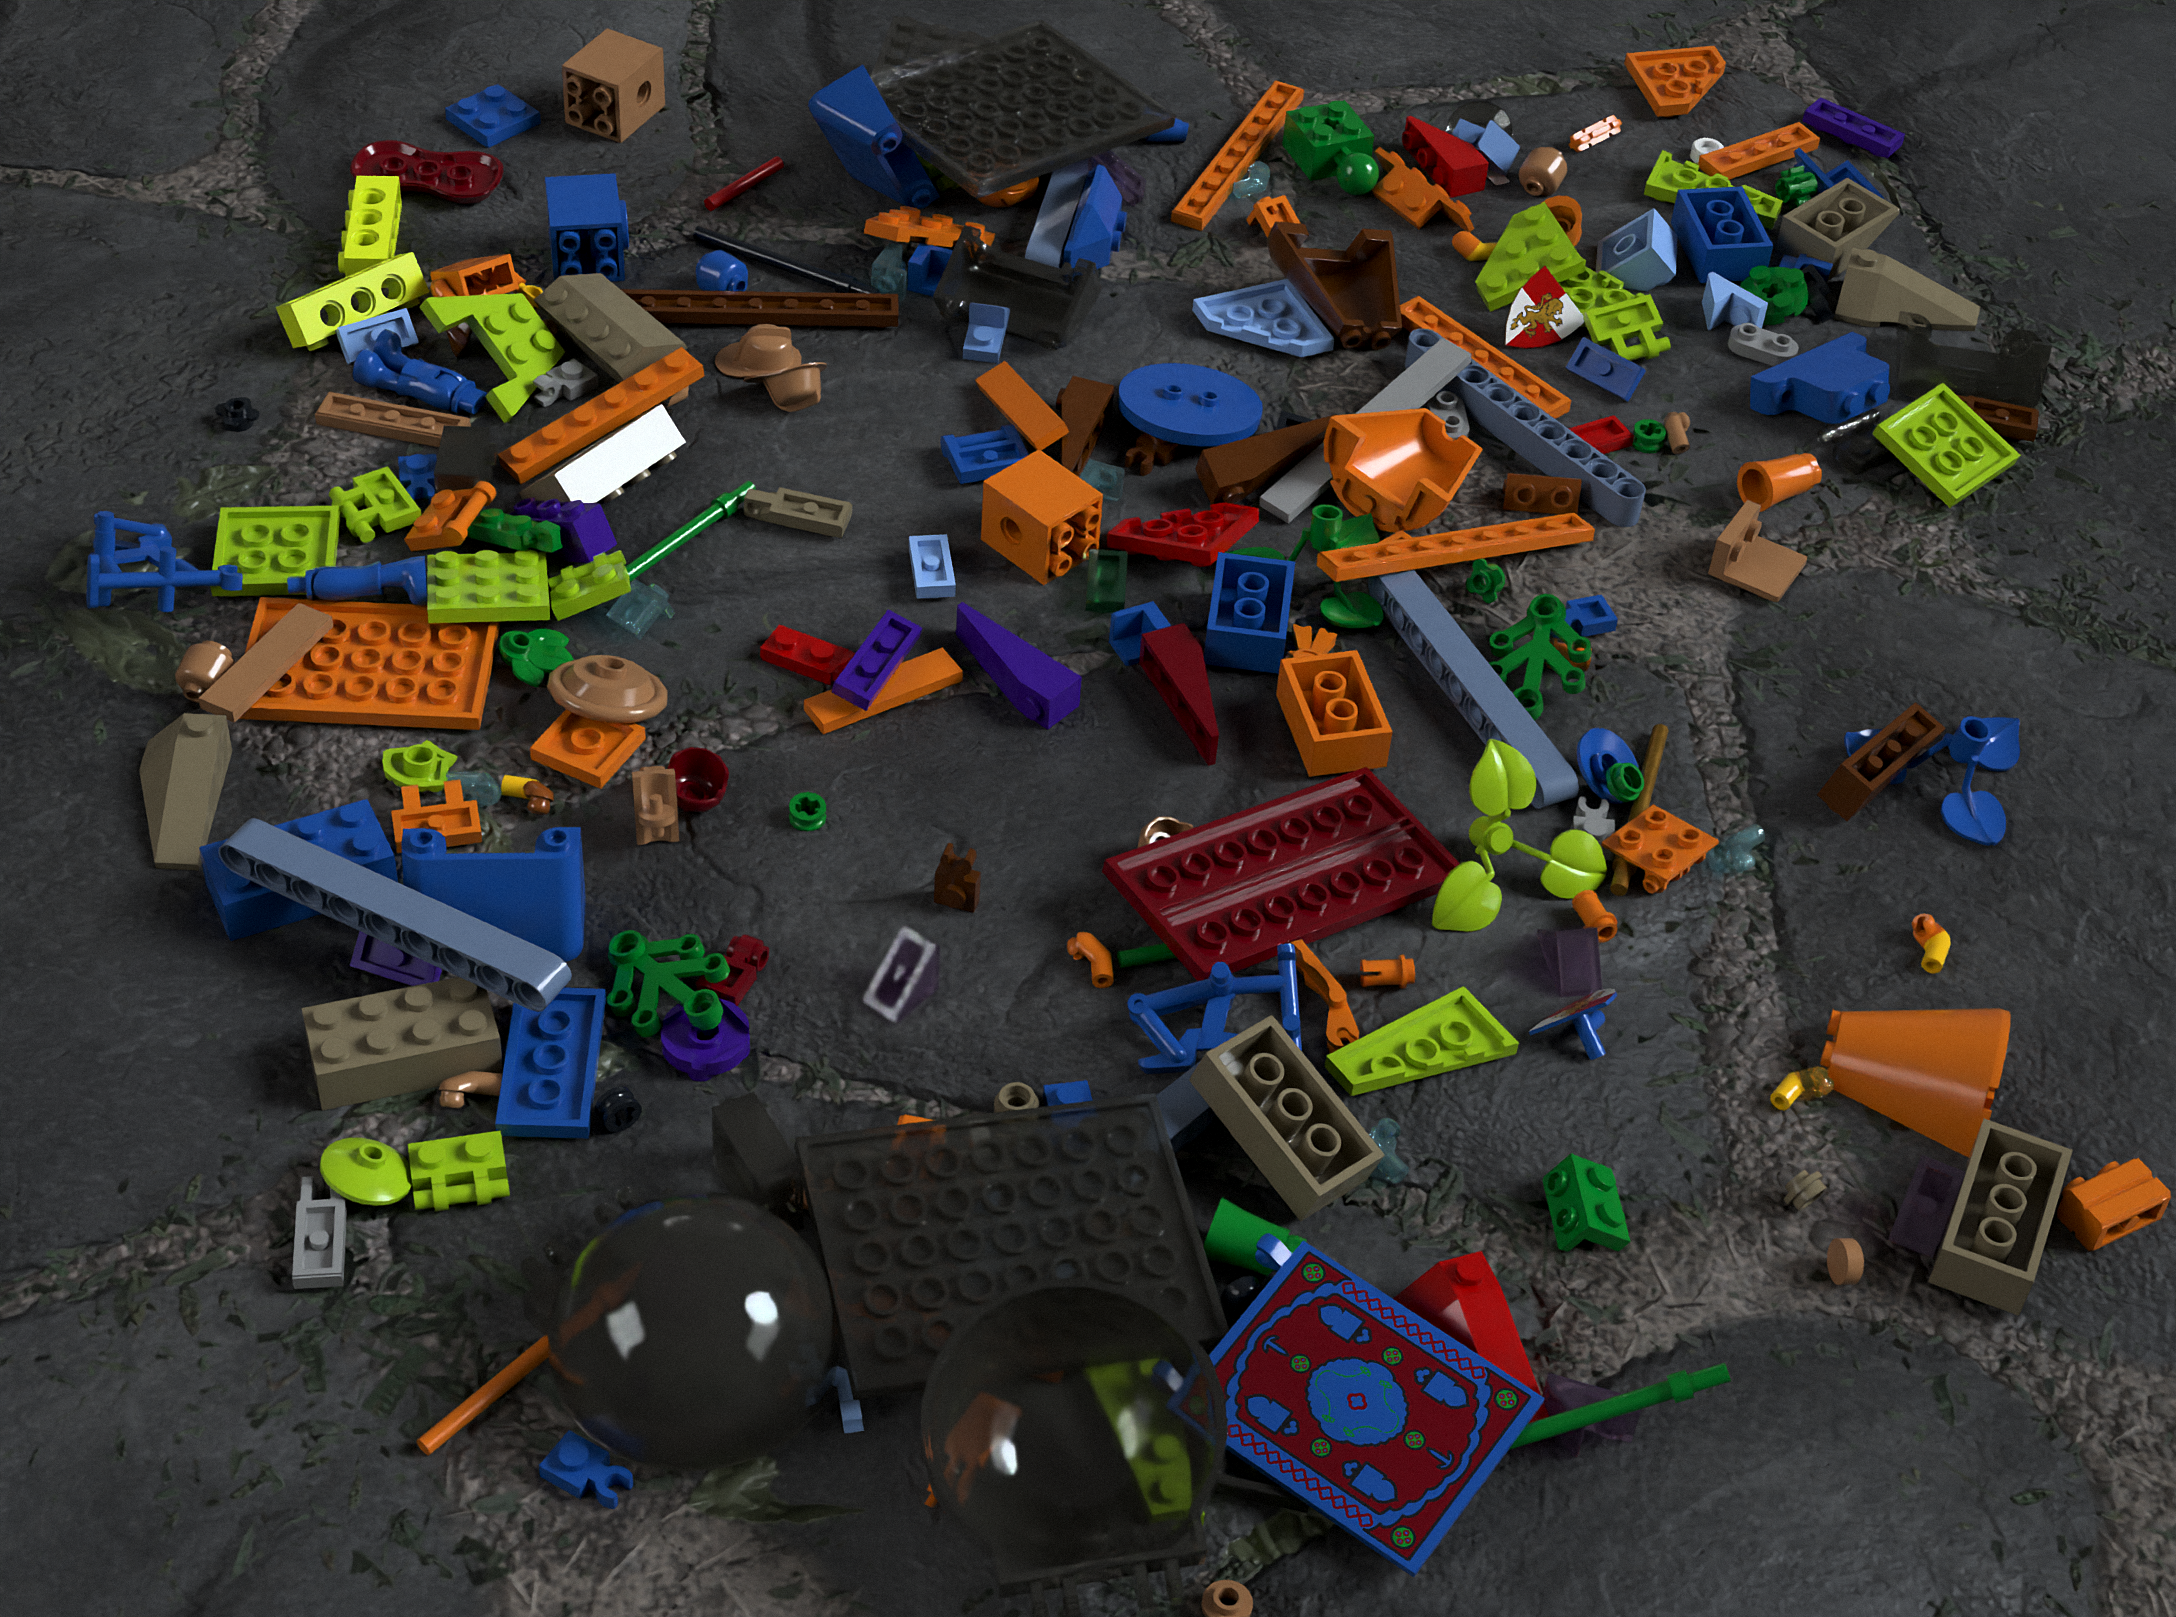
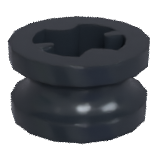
M621 1086L604 1093L595 1105V1112L603 1120V1124L608 1131L620 1132L632 1126L639 1119L642 1113V1106L634 1099V1095L629 1088Z

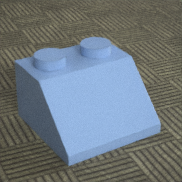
M1653 208L1598 241L1596 273L1604 270L1624 282V289L1648 292L1658 285L1663 286L1676 275L1678 236Z

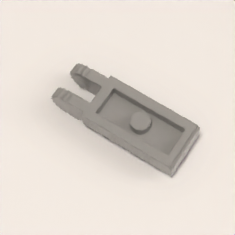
M302 1177L300 1201H297L292 1271L294 1289L343 1286L347 1217L345 1198L330 1188L331 1199L315 1200L317 1197V1184L314 1181V1177Z

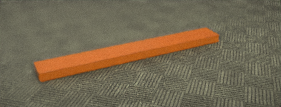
M1279 81L1272 83L1172 210L1171 222L1199 231L1205 228L1285 124L1286 111L1295 110L1304 97L1303 88Z
M1567 513L1323 551L1318 553L1316 565L1335 582L1593 541L1595 528L1577 514Z

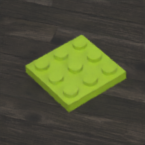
M1941 383L1878 424L1872 433L1949 508L2013 466L2021 456L1944 383Z
M339 505L220 507L212 570H218V567L222 565H236L237 573H242L243 579L242 590L230 591L222 589L221 586H210L212 596L307 595V593L288 594L287 579L291 576H305L306 570L312 568L336 566L340 526Z
M531 549L519 550L515 553H497L492 550H482L476 554H457L453 551H442L436 555H427L428 623L550 620L546 552H537Z

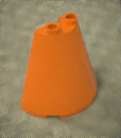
M1427 408L1332 416L1325 433L1324 461L1329 462L1333 480L1330 483L1343 505L1355 517L1371 513L1376 529L1396 533L1400 530H1417L1440 516L1449 505L1483 448L1465 435L1459 436L1458 439L1449 437L1445 429L1446 422Z
M2000 1008L1838 1011L1832 1009L1826 1034L1832 1035L1833 1041L1826 1040L1820 1060V1065L1827 1067L1824 1085L1969 1157L1983 1119L1990 1120L1992 1110L1990 1108L1994 1100L1995 1090L1999 1087L2008 1045L2010 1011Z

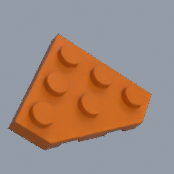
M1715 46L1626 53L1624 65L1656 116L1668 118L1674 115L1688 114L1724 74L1726 62Z
M900 206V210L890 209L889 213L880 212L878 216L866 219L864 234L896 242L921 241L922 237L925 238L924 243L927 245L952 247L953 245L964 246V242H968L967 248L981 251L993 246L995 233L985 231V226L982 224L965 222V225L962 226L952 223V217L941 214H933L932 218L920 215V209L909 206Z

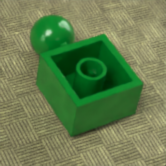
M1345 100L1286 111L1282 146L1310 181L1336 176L1339 186L1346 193L1356 196L1364 195L1375 187L1379 178V168L1372 158L1374 134Z

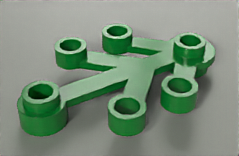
M1542 594L1535 597L1527 609V617L1504 631L1493 633L1489 639L1491 653L1496 657H1504L1499 661L1489 662V664L1496 673H1500L1499 677L1505 684L1508 679V673L1528 662L1523 687L1516 689L1513 694L1534 721L1543 712V699L1539 689L1545 662L1561 677L1562 688L1566 693L1578 694L1586 686L1583 670L1573 667L1549 642L1551 631L1567 645L1568 657L1571 661L1583 663L1588 661L1592 655L1589 639L1579 636L1565 621L1566 609L1564 604L1551 594ZM1534 631L1533 640L1513 651V642ZM1500 642H1505V643H1507L1506 645H1503V646H1498V645H1497V644L1500 643ZM1576 648H1584L1583 651H1574ZM1570 679H1578L1577 682H1568Z
M623 931L614 936L609 943L608 959L612 967L617 969L613 990L607 996V1003L613 1015L617 1017L627 1016L636 1009L637 1002L631 991L635 971L637 970L644 975L638 1009L633 1014L631 1021L639 1036L650 1037L661 1029L662 1022L657 1013L660 990L683 1006L690 1023L694 1027L701 1030H710L721 1022L723 1007L717 994L710 989L694 992L678 978L704 975L706 981L718 983L728 977L730 973L729 965L725 957L720 953H712L702 958L705 949L699 936L696 934H686L677 939L649 942L646 937L637 931ZM678 955L680 961L658 963L652 958Z

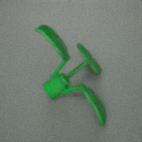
M1318 505L1312 509L1310 528L1305 527L1302 529V536L1291 556L1286 561L1295 562L1307 540H1310L1312 547L1319 551L1380 542L1372 514L1369 513L1342 521L1343 512L1338 507L1332 505ZM1248 547L1225 552L1285 560L1283 554L1268 547ZM1333 580L1336 597L1324 599L1320 605V614L1327 622L1344 628H1366L1372 625L1378 626L1383 622V610L1374 598L1363 592H1352L1344 595L1341 590V581L1335 582Z

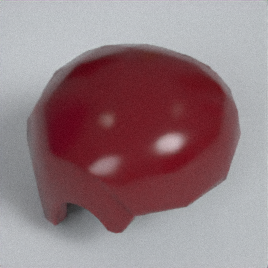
M689 747L672 755L667 769L675 770L677 807L686 812L705 813L719 805L726 792L729 778V770L722 758L706 748Z

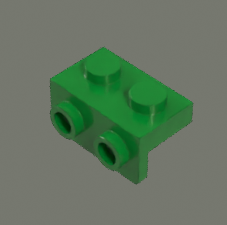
M1570 1153L1543 1177L1542 1182L1557 1245L1560 1250L1569 1252L1583 1239L1619 1252L1631 1242L1625 1222V1214L1622 1210L1616 1187V1179L1611 1168Z

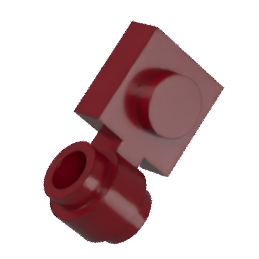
M747 934L741 937L734 936L728 945L726 956L723 955L730 968L728 977L721 982L710 983L706 981L704 975H701L696 982L697 991L710 989L717 994L719 999L732 1002L736 1006L739 1005L757 979L756 971H761L765 967L769 957V947L764 946L762 940Z

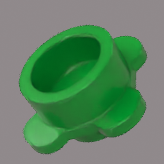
M1483 558L1476 559L1473 562L1472 575L1466 579V588L1469 592H1476L1482 596L1485 603L1495 602L1497 599L1496 593L1500 592L1505 585V575L1498 565L1493 563L1487 564Z

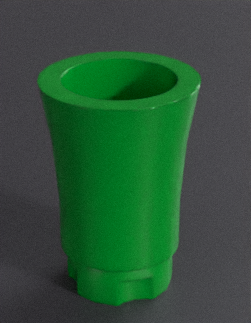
M1222 1197L1208 1231L1200 1259L1224 1263L1268 1276L1273 1269L1264 1267L1255 1259V1254L1258 1250L1256 1244L1264 1234L1270 1233L1278 1238L1291 1253L1296 1250L1302 1241L1306 1242L1307 1239L1293 1234L1289 1235V1229L1257 1217Z

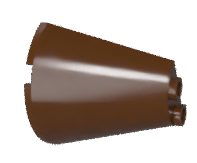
M1275 222L1267 241L1268 252L1273 263L1339 338L1343 347L1347 349L1372 347L1373 350H1381L1389 346L1392 341L1391 337L1402 329L1392 232L1390 230L1362 228L1346 251L1304 248L1301 245L1309 236L1305 224Z

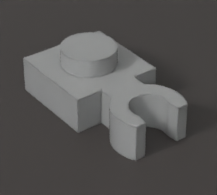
M1580 796L1571 829H1578L1591 834L1601 846V842L1615 833V820L1606 819L1609 809L1608 801L1601 799L1599 809H1591L1586 805V798ZM1601 846L1604 859L1613 861L1615 853Z

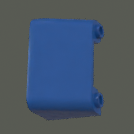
M863 64L822 88L811 97L808 107L812 116L853 179L904 206L917 209L927 207L931 202L940 197Z
M555 827L543 831L537 837L535 853H447L446 840L440 832L426 828L403 829L401 845L404 886L552 952L565 962L577 958L582 952L584 946L586 894L581 827Z

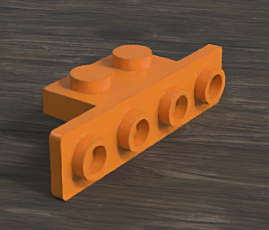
M1381 147L1374 151L1382 168L1388 172L1372 189L1377 199L1418 230L1438 211L1465 231L1471 232L1474 230V226L1469 218L1472 215L1471 211L1460 200L1453 202L1440 185L1435 183L1432 186L1429 184L1426 177L1417 168L1413 167L1410 170L1405 166L1402 158L1394 151L1388 153Z

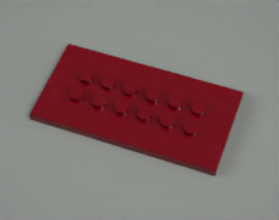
M1367 767L1105 859L1102 873L1194 978L1200 981L1210 977L1212 966L1216 962L1226 963L1231 973L1277 956V946L1297 940H1303L1305 944H1309L1438 894L1445 878L1460 863Z

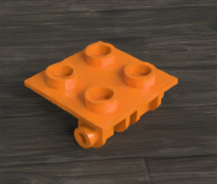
M1654 804L1601 842L1602 847L1645 870L1643 887L1651 894L1662 893L1666 890L1670 881H1677L1682 875L1687 874L1691 866L1704 861L1706 853L1719 844L1718 839Z

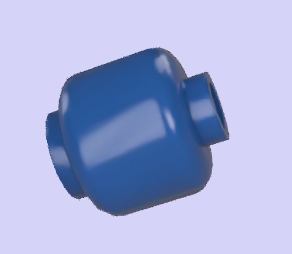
M715 250L704 255L697 263L696 282L703 291H746L748 269L742 261L723 250Z

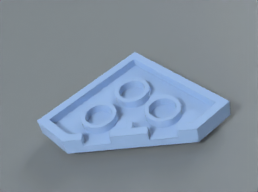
M1288 279L1193 299L1192 311L1207 331L1298 357L1312 356L1333 350V336Z

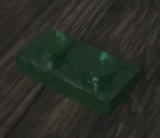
M1089 549L1085 611L1113 613L1125 609L1127 551Z

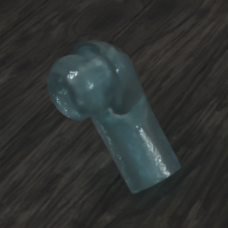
M1256 161L1251 164L1247 170L1249 172L1248 179L1233 184V192L1238 199L1266 190L1270 178V170L1264 162Z
M447 771L446 781L460 779L462 792H468L481 805L490 806L497 803L502 794L501 787L487 772Z
M1752 824L1726 841L1724 846L1726 859L1728 862H1732L1736 872L1741 873L1755 865V859L1750 852L1753 847L1765 840L1763 829L1757 824Z
M1382 1118L1377 1126L1371 1128L1369 1136L1385 1154L1377 1168L1392 1183L1396 1184L1402 1181L1409 1172V1167L1395 1154L1396 1138L1399 1137L1401 1129L1394 1120Z

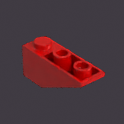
M1413 116L1406 118L1405 131L1402 133L1404 148L1410 152L1435 183L1447 192L1449 198L1484 191L1489 162L1474 145Z

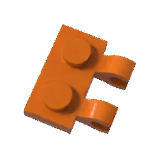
M460 779L443 781L446 804L421 807L418 785L401 787L404 809L391 811L397 853H402L403 829H434L445 837L447 847L482 842L477 800H463Z

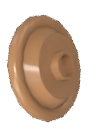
M591 655L562 663L549 674L547 690L557 704L576 715L595 721L636 723L654 718L667 706L668 691L658 677L633 661L616 656Z

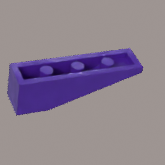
M964 602L957 605V637L1019 712L1048 730L1079 707L1082 679L1080 675Z

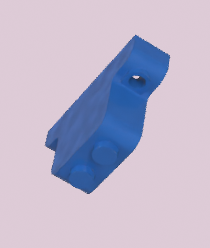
M1850 332L1751 376L1750 409L1765 415H1775L1787 410H1796L1824 423H1842L1887 402L1890 393L1889 364L1866 353L1867 339L1862 335Z

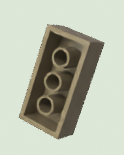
M460 977L302 1008L307 1044L322 1111L439 1087L444 1079L468 1071L503 1073L500 1036L486 989Z
M1273 1015L1205 1053L1189 1079L1300 1222L1365 1182L1385 1156Z
M1983 1119L1971 1149L1928 1282L2019 1316L2035 1280L2073 1150Z

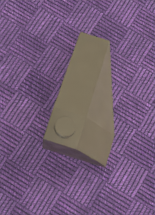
M1852 248L1834 319L1865 327H1879L1881 322L1898 323L1899 328L1911 329L1912 324L1919 323L1928 324L1934 330L1975 331L1980 306L1887 255L1876 253L1870 249Z
M184 713L147 742L139 773L156 869L196 871L200 869L202 861L199 847L207 844L232 754L226 715Z

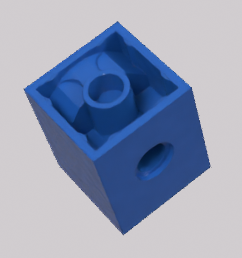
M616 173L545 177L548 231L554 281L559 276L601 273L611 282L625 281L623 250L629 249L626 202L625 200H619Z

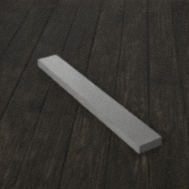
M1445 338L1440 339L1356 414L1419 409L1471 363V353ZM1324 441L1260 496V507L1289 524L1332 486L1330 481L1333 480L1329 462L1324 461Z

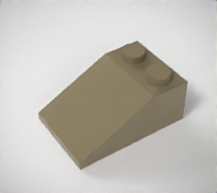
M1846 178L1785 214L1782 218L1775 249L1783 254L1799 257L1800 254H1807V257L1832 263L1833 267L1827 279L1828 281L1847 269L1852 248L1867 249L1899 215L1900 208Z

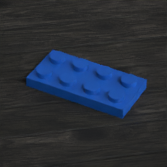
M563 988L552 1002L540 1012L527 1009L513 1002L495 1122L496 1131L501 1130V1136L589 1139L606 1004L605 989Z

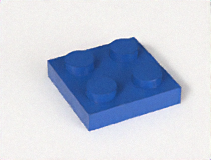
M499 84L487 87L485 90L468 98H463L459 102L445 108L446 120L487 148L541 124L540 112Z

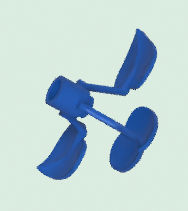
M1966 717L1961 721L1954 735L1946 733L1941 741L1919 755L1906 767L1909 769L1917 767L1946 746L1949 747V753L1955 761L1968 764L1962 784V793L1948 794L1941 805V815L1945 824L1954 833L1967 840L1982 845L1995 846L2002 840L2005 834L2006 817L2002 805L1987 791L1971 793L1970 784L1976 764L1990 771H2007L2015 766L2020 756L2019 718ZM1882 729L1846 732L1844 743L1848 756L1850 757ZM1905 768L1889 784L1902 783L1907 776V769Z

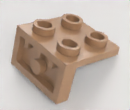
M1747 500L1716 540L1708 574L1728 584H1733L1752 592L1761 598L1779 602L1806 565L1807 556L1758 536L1762 522L1757 520L1761 505Z

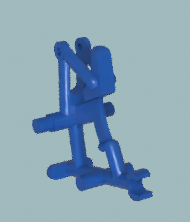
M100 511L94 515V524L96 525L95 538L93 539L94 552L88 555L86 602L88 609L111 605V590L158 588L157 610L161 612H172L174 610L175 587L221 586L224 590H242L243 574L237 573L236 565H222L218 567V570L199 571L185 560L176 559V548L171 547L172 536L163 524H147L114 518V513L109 511ZM115 529L147 535L138 538L140 544L115 539ZM148 560L159 568V572H122L118 564Z
M1285 943L1277 946L1279 975L1234 977L1226 963L1216 962L1212 966L1208 979L1148 995L1142 993L1131 995L1127 1002L1131 1021L1142 1028L1161 1052L1155 1056L1138 1059L1139 1068L1146 1074L1176 1073L1190 1070L1195 1065L1198 1051H1210L1238 1035L1224 1032L1228 1011L1232 1007L1235 996L1244 994L1280 992L1282 1027L1302 1051L1295 945ZM1207 1004L1202 1028L1187 1029L1179 1041H1177L1158 1017Z

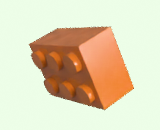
M1353 650L1281 659L1276 696L1309 777L1351 772L1364 767L1368 769L1387 767L1393 732L1358 651Z

